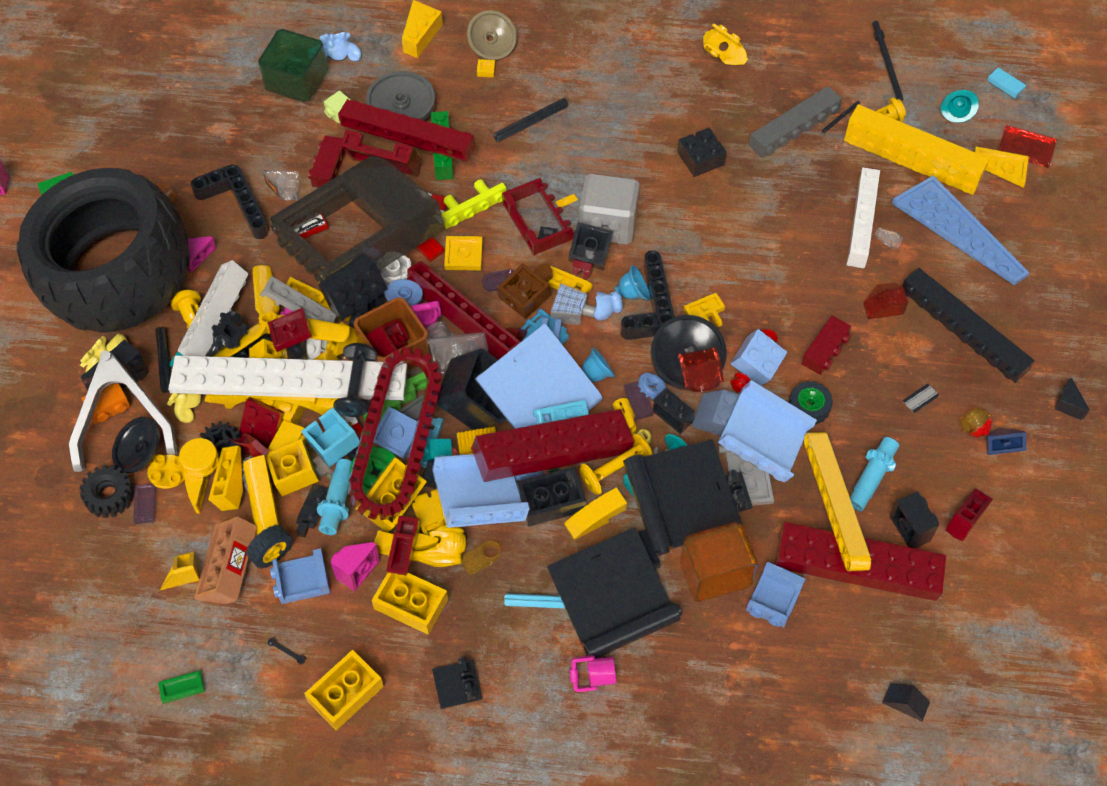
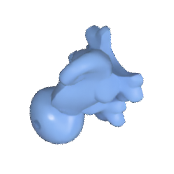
M341 32L339 34H324L320 36L319 45L309 47L308 53L310 58L316 62H324L327 56L335 60H342L347 55L350 60L356 62L361 58V51L354 43L349 42L350 33Z

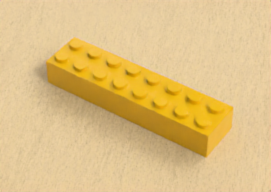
M859 104L849 119L844 139L845 142L910 168L915 172L929 177L934 175L938 181L971 195H974L990 159Z

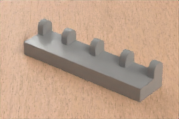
M272 276L260 294L261 297L267 296L276 301L275 305L279 306L281 304L292 312L303 308L307 318L332 323L336 318V315L329 309Z

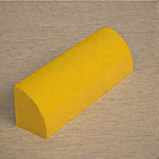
M264 455L251 458L243 463L254 525L257 526L256 536L270 526L279 525L267 460Z

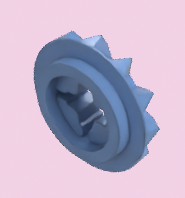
M644 373L638 379L639 383L637 386L641 388L640 392L645 393L646 397H650L652 400L666 388L663 380L653 373Z

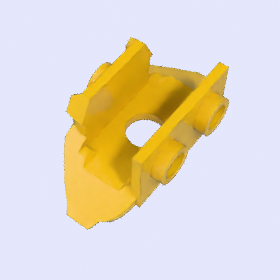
M713 23L712 26L715 29L707 31L703 36L704 49L715 58L719 57L725 64L744 65L748 58L740 42L741 39L734 33L732 35L727 33L728 30L721 24L717 26ZM723 42L729 45L726 51L719 49L720 44Z

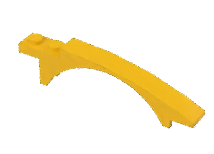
M206 394L205 402L224 404L225 408L232 409L235 405L245 402L246 399L251 397L256 400H278L293 403L323 415L331 408H334V401L338 398Z

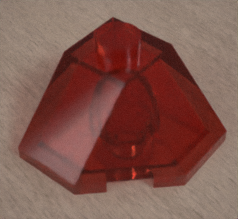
M894 282L878 284L864 301L863 305L867 318L875 319L904 315L908 300L904 287Z

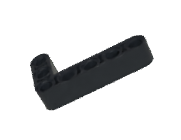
M231 164L195 177L191 181L194 197L198 200H205L231 190L253 237L256 239L267 237L268 228L265 218L239 166Z
M655 250L648 251L644 257V272L653 313L625 316L621 320L620 334L626 340L654 337L664 322L675 317L661 255Z

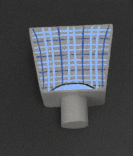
M560 284L551 309V317L555 320L556 318L562 319V324L580 325L584 315L594 318L596 307L587 305L588 295L586 293Z

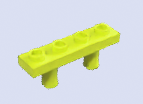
M480 179L474 183V187L479 192V195L461 204H458L452 195L446 196L444 203L449 210L441 214L443 226L446 229L456 226L459 222L487 210L496 203L502 202V193L506 191V186L501 183L489 189L484 181Z

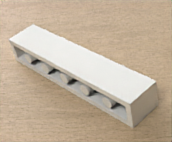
M862 167L858 182L847 258L848 266L865 268L869 255L880 170Z
M233 260L220 266L177 350L182 355L205 357L213 343V330L211 327L218 325L221 319V312H232L231 308L239 298V292L246 284L245 280L248 276V273Z

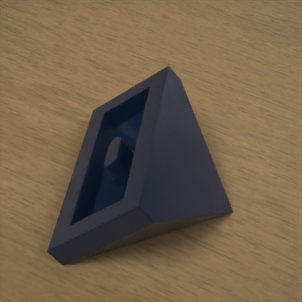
M998 428L987 435L988 455L1026 451L1025 431Z

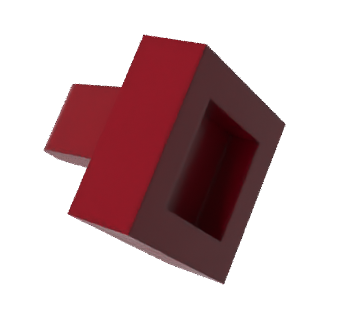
M574 260L572 266L573 275L578 276L579 273L583 272V279L587 281L594 267L590 263Z

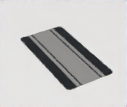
M926 384L905 398L903 402L915 413L939 397V394L929 384Z

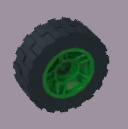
M806 381L794 387L789 403L816 419L815 425L820 422H824L829 416L833 399L827 387L825 388L821 383Z

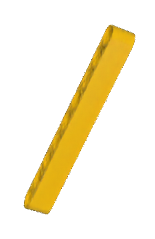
M826 432L805 433V449L847 571L869 570L871 567L870 554Z

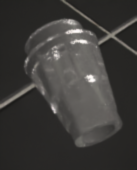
M881 227L875 232V237L890 249H898L902 244L903 236L898 232Z

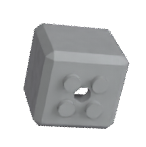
M596 174L587 175L579 207V222L613 231L612 243L626 245L631 243L638 211L640 183L633 179Z

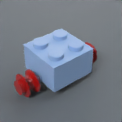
M757 329L748 335L730 363L741 372L735 373V379L730 381L733 390L741 393L742 388L751 380L760 386L770 381L787 354V351L776 343L778 337L773 330L764 329L760 331Z

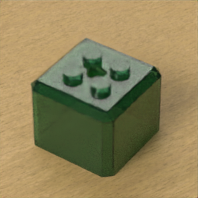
M285 29L276 31L258 60L265 90L302 102H307L311 99L328 71L324 45L321 40Z

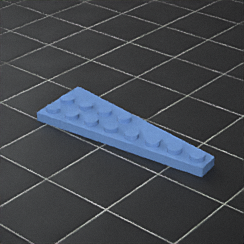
M934 175L893 198L892 203L1011 284L1015 285L1028 277L1029 272Z

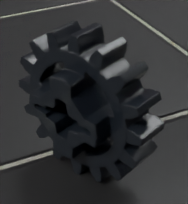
M219 421L217 426L211 423V428L205 427L206 433H200L201 438L207 439L214 444L219 458L222 448L240 445L234 443L229 438V435L233 439L241 437L236 426L231 427L229 422L223 425L222 421Z

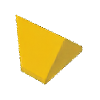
M194 551L174 556L173 565L160 590L199 581Z

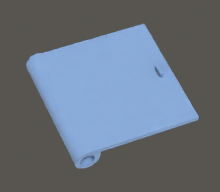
M543 324L475 378L514 429L538 424L536 417L533 415L534 410L585 400L589 412L602 401L599 391L546 324ZM548 414L544 415L545 422L550 421Z

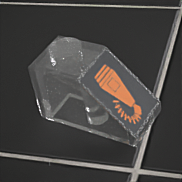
M263 171L266 185L280 199L298 200L301 187L299 172Z

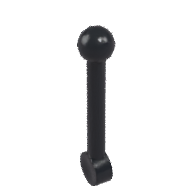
M273 638L268 640L269 646H274L293 657L300 665L305 663L304 656L294 654L276 643Z

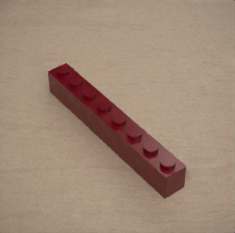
M347 99L338 113L341 126L468 162L476 147L474 135L468 132H461L436 123L426 122L419 118L416 119L405 114H398L387 109L384 110L373 105L363 104L359 101Z
M420 261L407 269V280H411L421 287L423 292L422 298L427 302L438 301L441 314L497 360L521 343V341L424 262Z

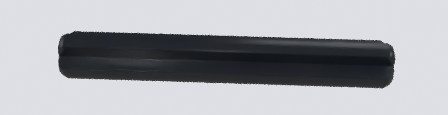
M162 326L155 329L160 389L162 393H169L171 375L167 331Z

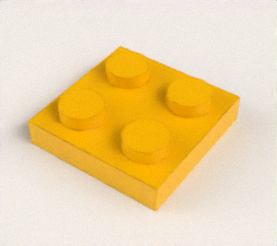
M446 236L445 270L481 271L482 237Z

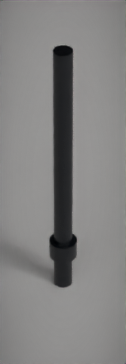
M874 21L872 25L875 40L878 41L896 99L902 102L904 98L884 40V32L881 30L879 22Z

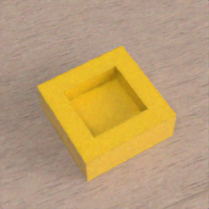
M478 59L477 77H494L495 60Z

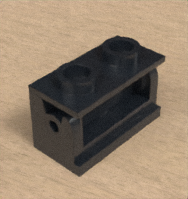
M667 388L653 399L654 406L652 412L679 434L684 432L693 423L695 411Z

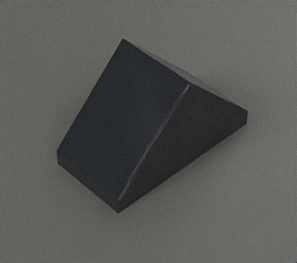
M1070 378L1061 392L1055 410L1083 420L1090 409L1075 382Z
M890 684L882 703L922 722L930 701L915 686Z

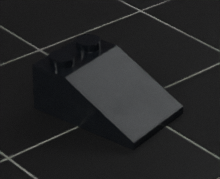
M123 340L110 351V353L117 357L136 382L142 380L148 373L140 352L126 340ZM98 362L80 377L87 391L89 390ZM119 383L121 389L127 387L126 384Z

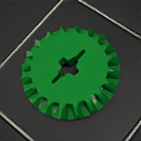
M372 447L363 478L365 494L377 480L375 475L370 474L373 471V466L376 470L381 471L379 473L380 476L389 462L396 457L389 450L381 447ZM354 457V459H353V461H352V463H351L350 474H351V472H352L351 469H352V466H353V462H354V460L356 459L355 457Z

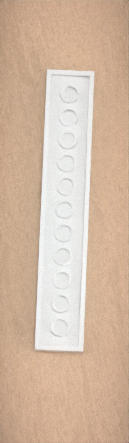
M175 356L169 391L170 393L344 398L347 397L353 361ZM365 361L358 399H371L378 372L383 362ZM407 363L399 365L393 370L385 400H404Z

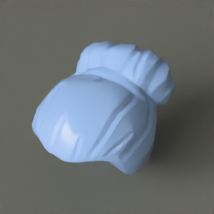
M597 291L595 298L596 309L594 311L596 320L608 319L612 313L622 311V297L618 291L611 292L610 294Z

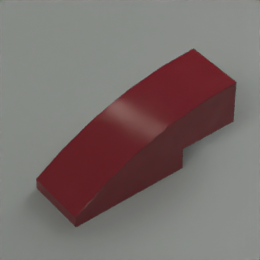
M398 517L386 573L407 576L418 538L419 518Z

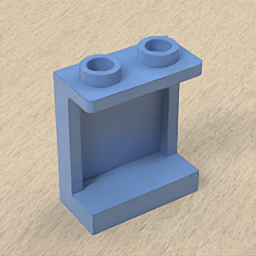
M321 548L313 550V556L282 563H278L277 559L272 560L273 567H270L272 579H276V585L273 586L275 598L279 597L281 604L330 593Z
M767 562L757 587L748 602L746 611L756 618L761 617L768 620L773 626L784 628L806 578Z

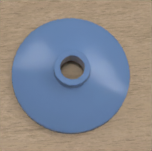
M405 279L391 282L387 286L388 290L385 291V297L388 302L399 297L404 298L409 306L418 304L423 295L422 289L417 283Z

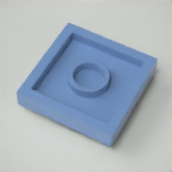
M389 406L377 427L374 443L405 459L411 447L417 421Z

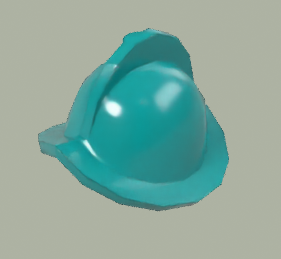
M969 90L951 92L941 103L943 116L954 123H964L971 120L979 108L977 94Z

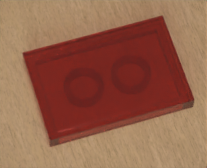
M1005 125L998 151L1029 156L1028 163L1049 168L1057 139Z

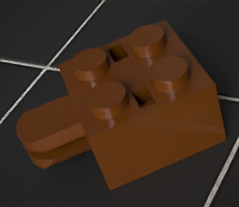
M522 263L497 287L499 299L524 319H527L551 296L550 284L548 282L553 278L552 268L550 265L542 263L532 271Z

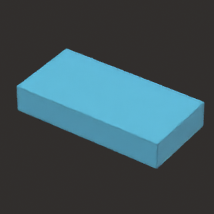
M999 67L987 79L988 82L1013 98H1016L1026 87L1024 83Z

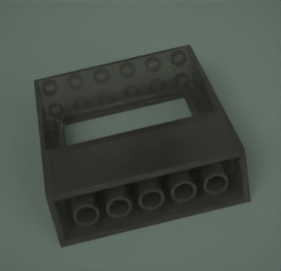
M374 156L368 157L270 217L272 222L271 229L278 237L276 239L278 245L281 248L284 247L290 257H295L296 262L300 266L303 265L309 275L313 274L318 283L331 276L362 253H365L375 261L380 271L445 229L438 201L386 159ZM353 202L383 229L330 262L294 231L321 214L325 219Z

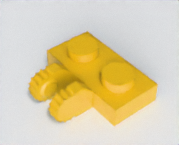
M717 293L683 307L686 315L699 316L708 321V317L712 316L717 327L722 326V320L718 313L725 310V305Z

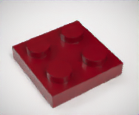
M303 308L267 322L273 346L277 352L312 338L307 316Z
M249 397L245 402L239 432L241 435L247 433L258 442L269 447L281 425L284 412Z

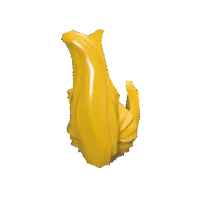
M447 525L430 531V536H437L440 542L435 547L427 550L414 551L412 561H418L433 567L461 564V554L466 549L464 530L461 527L447 528Z

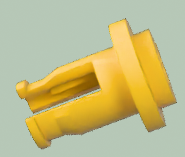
M894 97L888 99L887 106L876 110V112L900 122H904V117L906 116L904 105L899 99L896 100Z
M183 290L177 293L170 301L173 310L180 311L183 320L188 325L187 329H189L199 309L198 303L201 301L200 294L192 290Z

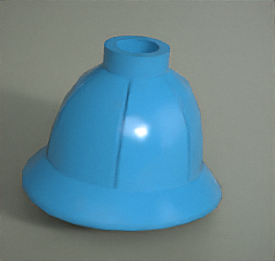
M632 265L629 272L620 279L619 285L615 286V291H618L625 299L642 298L649 301L650 293L645 280L638 268Z
M592 347L591 354L582 365V371L592 382L603 380L606 377H615L603 356L597 349Z

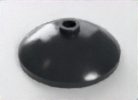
M138 417L128 422L120 430L112 448V460L117 469L120 467L126 473H134L147 466L154 458L159 447L160 432L153 420L147 417Z

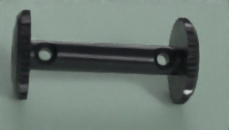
M351 343L343 349V355L353 361L347 397L335 400L333 407L341 415L360 417L368 412L367 404L358 399L365 361H375L377 352L367 344Z

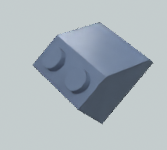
M726 390L703 393L692 427L721 436L739 394Z

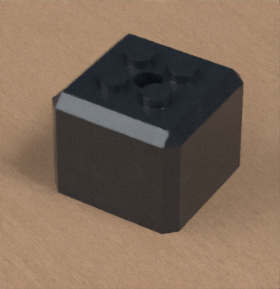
M483 348L451 358L437 395V405L472 430L505 422L506 417L475 379L498 360Z

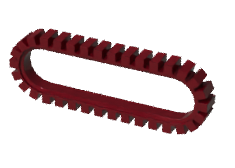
M410 347L402 348L401 352L398 349L393 351L390 357L387 356L378 372L368 414L364 422L365 425L361 433L362 436L356 451V459L353 462L352 472L348 480L350 482L348 494H353L350 498L352 505L361 504L357 509L361 515L369 510V519L375 520L378 514L380 515V521L388 520L390 516H397L404 510L414 492L415 487L413 486L418 477L416 474L420 469V461L424 453L422 451L426 446V438L428 437L429 427L433 419L431 417L434 414V406L437 403V395L441 388L439 384L441 372H437L439 369L437 362L429 364L432 356L426 353L421 357L422 350L415 348L412 354ZM405 363L414 364L424 372L427 384L397 498L391 503L376 504L365 495L363 478L392 372L399 365Z

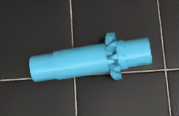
M884 437L876 450H868L866 455L867 460H869L850 496L853 509L863 511L885 473L894 471L897 465L893 457L900 446L896 440Z
M339 459L337 461L326 500L318 503L317 512L322 516L319 531L323 534L335 535L339 521H344L348 518L349 509L345 507L350 484L348 481L352 463L350 460Z

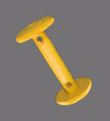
M633 434L632 436L635 441L633 448L596 470L592 471L584 463L580 466L581 477L593 494L599 495L602 493L599 481L624 467L623 460L634 455L645 457L653 454L649 444L641 435Z

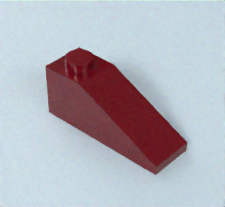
M975 489L956 512L945 531L963 542L993 499L980 490Z

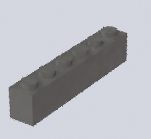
M827 86L751 133L749 146L761 158L771 155L776 149L784 147L789 141L798 138L803 132L811 130L819 122H824L830 115L838 113L841 108L842 98Z

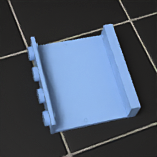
M751 380L742 388L718 443L723 445L726 450L739 455L743 460L756 465L758 469L771 474L776 480L786 482L794 476L790 471L804 440L805 433L815 426L817 420Z
M473 454L435 457L432 471L447 528L526 521L529 511L528 502H521L514 476L483 482Z

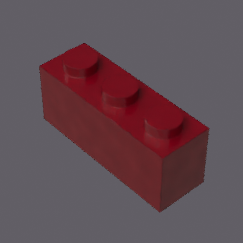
M325 135L323 141L319 143L318 155L314 156L313 168L308 173L312 187L333 190L346 154L341 147L343 138Z
M832 315L805 352L801 365L819 375L824 370L828 371L833 363V357H838L842 351L841 346L843 343L847 344L850 340L852 326Z

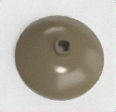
M487 10L478 13L470 21L467 28V41L477 56L485 60L496 61L505 58L513 50L516 43V30L506 15L498 11ZM487 37H491L492 41H488Z

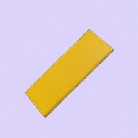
M571 194L555 203L558 207H564L578 199L574 194Z

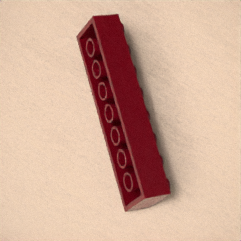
M617 409L477 435L471 449L483 482L619 456L630 450L635 441L622 410Z
M784 522L781 527L775 565L785 570L937 601L943 594L946 555L864 538L871 558L870 569L847 571L834 532Z

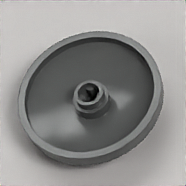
M396 71L379 77L371 84L367 91L366 103L367 105H373L377 108L387 109L391 112L405 114L409 117L425 121L435 107V92L430 82L423 76L408 71Z

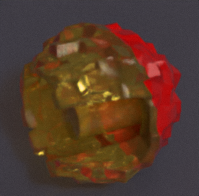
M976 407L961 418L963 431L968 435L977 438L989 434L992 418L986 409Z

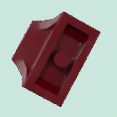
M244 433L238 439H230L234 443L243 445L251 458L262 455L266 456L269 453L268 449L247 433Z

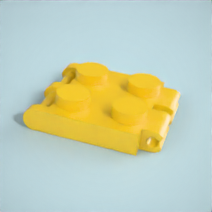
M437 489L430 491L432 497L429 498L428 494L424 493L416 496L414 499L415 503H412L416 518H419L421 531L424 535L430 536V531L446 525Z

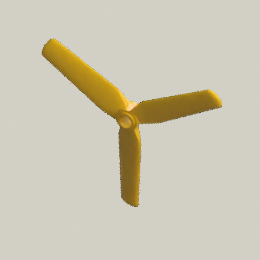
M257 265L252 268L255 309L259 314V323L248 329L247 335L239 338L238 348H223L213 357L233 356L265 333H270L267 322L284 316L278 315L280 307L275 305L276 301L267 296H260L269 278L273 277L270 266ZM307 318L312 338L309 339L345 342L349 337L350 326Z

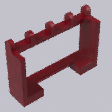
M345 130L341 147L352 160L362 161L369 165H377L384 169H392L399 173H407L414 177L419 176V166L422 159L412 146L396 142L394 151L391 152L362 144L363 133Z
M541 178L502 193V204L533 255L571 241L575 234L572 227H569L571 221H563L559 215L563 212L562 207L555 208L551 201L555 199L554 194L547 195L544 191L548 188L547 183H542ZM538 192L562 229L539 240L533 230L528 229L516 209V201Z

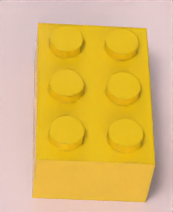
M396 457L391 460L366 493L369 500L376 504H388L394 501L398 496L406 465ZM418 475L417 481L413 486L415 487L413 495L400 514L395 517L390 516L388 520L381 521L378 514L375 520H369L388 533L394 528L398 522V517L405 513L427 481ZM367 510V511L363 514V515H364L365 517H367V518H368L369 510Z
M387 573L372 598L374 610L427 635L430 634L448 601L446 590L410 573L407 576Z
M352 650L304 694L308 703L337 731L384 686L381 677Z

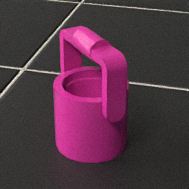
M434 301L410 306L428 332V336L434 335L439 329L438 317H441L439 302Z
M594 655L571 659V668L569 669L570 682H573L576 692L597 690L598 686L616 684L613 657L595 658ZM587 661L590 685L578 687V668H576L575 662Z

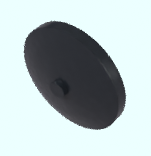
M681 315L666 321L658 329L651 343L650 356L656 373L665 383L680 390L691 391L704 388L715 381L725 366L727 350L722 334L711 322L695 315Z

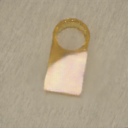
M487 541L462 555L461 564L468 575L471 576L490 564L497 562L501 556V548L497 542ZM487 547H495L498 553L494 557H487L483 554V551Z

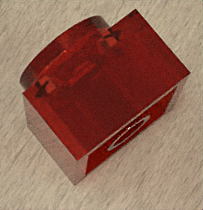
M716 347L679 355L686 389H690L693 392H705L715 389L719 386L720 382H724L721 360Z

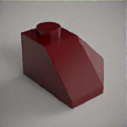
M399 318L379 326L365 336L377 354L385 357L393 351L405 347L406 341L409 340V334Z

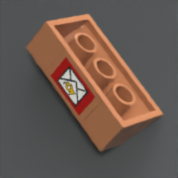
M237 516L214 526L194 599L220 604L237 601L241 594L240 588L245 578L246 566L249 561L246 551L248 545L256 536V525Z

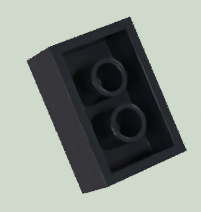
M362 253L318 284L331 311L342 321L388 290L375 261L365 253Z
M575 467L517 481L521 502H528L529 506L526 518L528 527L574 515L586 506V499Z

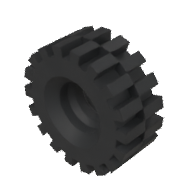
M102 465L100 470L96 467L94 468V473L89 471L87 473L88 478L82 479L84 485H80L79 488L82 501L89 512L94 513L97 517L102 515L103 518H108L109 514L112 517H116V512L122 514L124 507L127 509L130 507L129 501L133 502L134 497L132 494H135L126 472L120 467L117 469L115 465H111L110 468L107 465ZM105 488H115V492L111 496L106 498L100 496V493Z

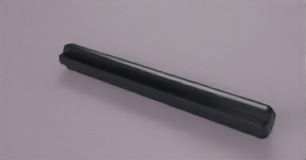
M562 98L495 132L493 137L496 142H500L568 107V102L565 98Z

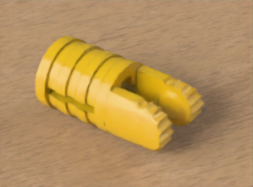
M621 398L616 400L612 404L614 410H622L631 434H635L637 432L634 422L635 414L629 399Z

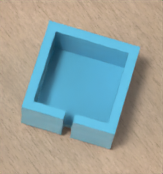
M331 408L319 417L325 429L324 433L316 421L301 431L307 443L329 467L359 444L355 431L334 408Z

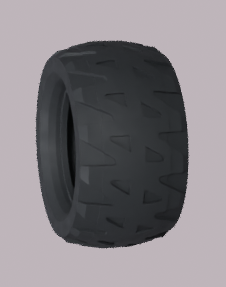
M97 168L69 176L49 188L27 212L20 226L19 241L17 242V254L21 269L32 292L52 314L83 331L114 332L136 326L150 319L175 297L186 279L187 268L190 265V251L186 229L171 200L145 176L136 175L130 170L121 168ZM121 231H138L129 247L113 260L93 269L72 271L82 253L98 240Z

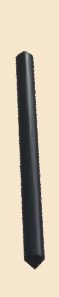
M856 101L822 129V133L827 132L860 104V101Z

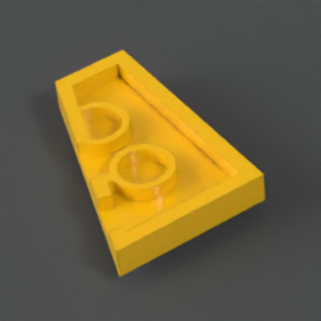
M982 147L975 148V153L990 158L985 169L986 171L1024 188L1029 156Z

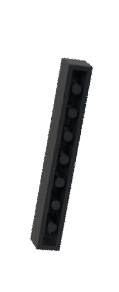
M921 268L916 269L904 280L901 291L907 297H910L919 307L925 309L934 319L946 326L962 342L973 348L978 355L984 357L993 367L1001 371L1006 378L1016 383L1030 371L1035 361Z

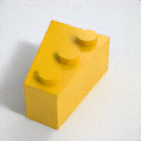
M413 0L402 36L403 53L415 58L422 54L443 26L442 11Z

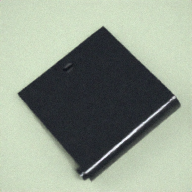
M713 439L645 457L634 455L623 460L653 553H658V556L668 554L674 548L744 529Z
M636 527L546 566L586 656L594 655L595 658H600L681 620L682 610L678 604L669 601Z

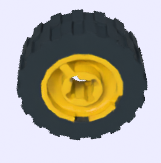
M281 525L270 526L261 531L250 542L246 551L247 556L257 568H267L273 565L272 560L277 559L279 561L285 556L293 543V538Z

